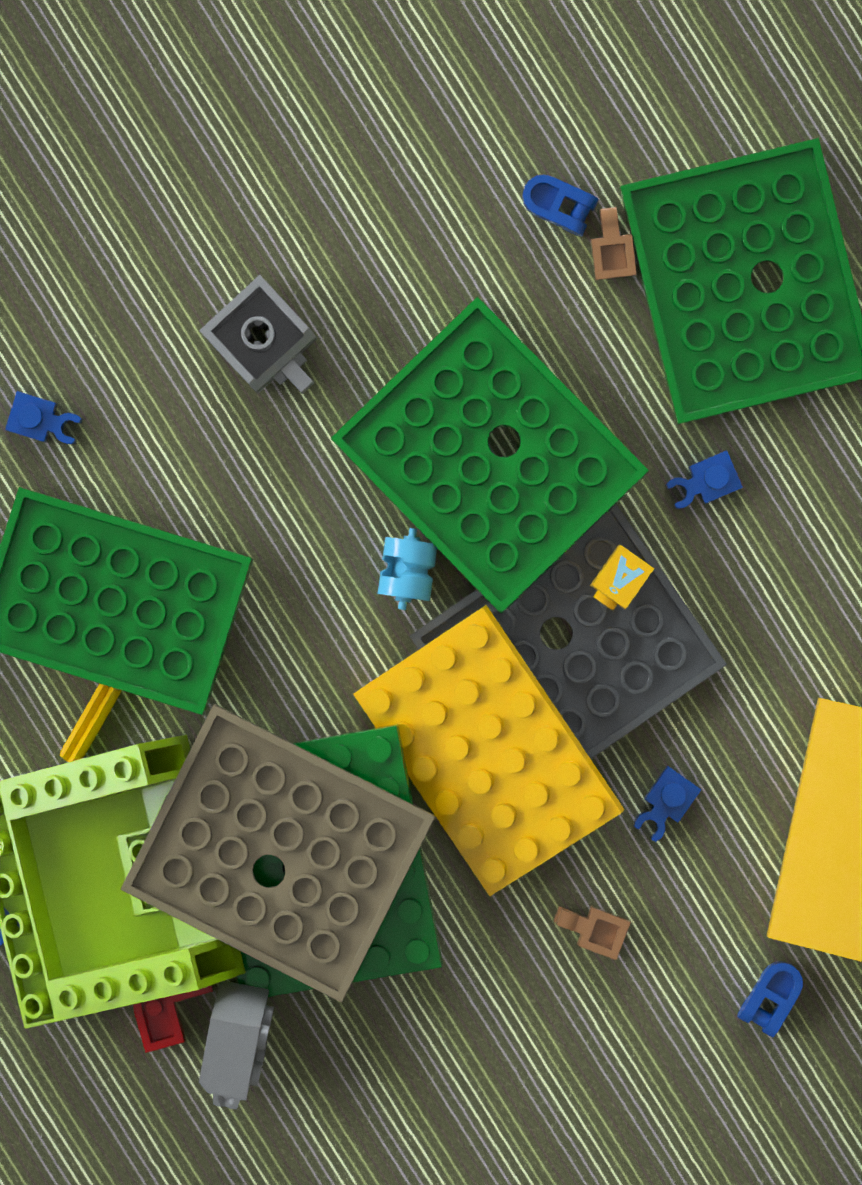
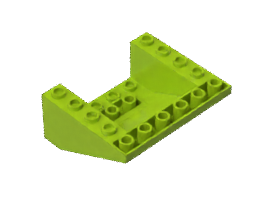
M187 735L140 743L0 781V929L25 1029L199 990L246 973L240 950L120 890L191 750ZM4 908L10 913L6 916Z

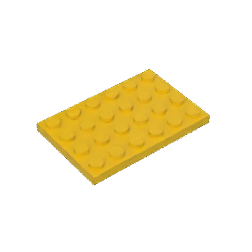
M487 605L353 693L375 728L398 724L409 778L489 896L519 879L617 817L625 810Z

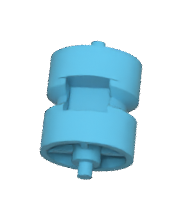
M409 528V534L404 536V539L385 537L382 560L388 566L387 569L380 571L377 594L396 596L395 600L399 601L398 609L406 610L407 602L411 603L412 599L430 601L433 578L428 575V570L435 567L437 548L433 543L421 542L420 538L416 537L417 529Z

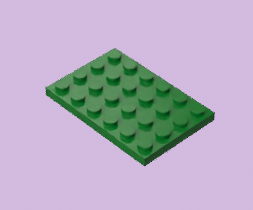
M19 487L0 544V653L205 716L254 559Z

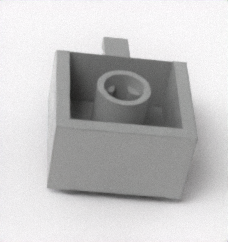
M261 275L256 277L199 330L257 394L274 379L279 385L288 379L301 394L314 384L300 367L307 361L302 353L317 340V337ZM254 326L260 330L265 326L269 328L265 333L268 340L264 344L259 341L251 344L249 342L253 337L250 332L251 328Z
M228 981L220 982L210 1018L199 1083L205 1091L213 1094V1105L237 1109L240 1100L246 1101L250 1085L258 1087L267 1047L268 1032L274 1011V1006L267 1005L269 989Z

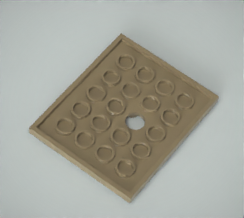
M213 704L120 890L342 1003L436 816ZM274 855L283 862L285 876L279 885L265 887L256 881L253 868L255 862L261 856Z

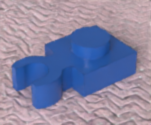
M17 391L5 430L45 443L49 432H53L59 441L72 445L76 443L77 439L66 436L63 432V427L69 421L81 424L83 419L73 413H64L56 416L57 403Z
M727 450L689 466L688 468L693 478L687 480L678 477L671 479L665 484L666 489L681 486L685 490V498L673 504L675 509H681L690 505L697 494H700L703 503L706 504L743 488Z
M666 766L644 797L646 801L653 805L650 811L640 813L636 817L633 826L639 830L646 820L655 821L657 828L652 834L651 839L657 842L665 833V820L668 816L678 823L701 789L669 766Z

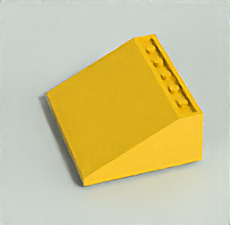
M818 698L767 937L862 962V707Z

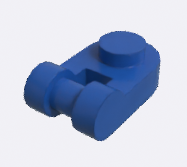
M544 174L531 178L524 186L522 195L523 204L531 214L580 237H583L587 228V224L584 222L589 211H594L599 201L597 197ZM564 198L575 203L570 216L559 211Z
M784 961L768 965L762 972L750 995L742 1004L737 1018L746 1023L750 1021L762 1027L763 1033L773 1038L778 1033L801 993L803 978L799 970L792 964ZM765 997L777 1003L771 1013L760 1007Z

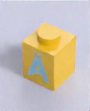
M618 545L590 584L591 587L597 590L593 597L612 611L617 605L622 609H626L655 568L622 545Z

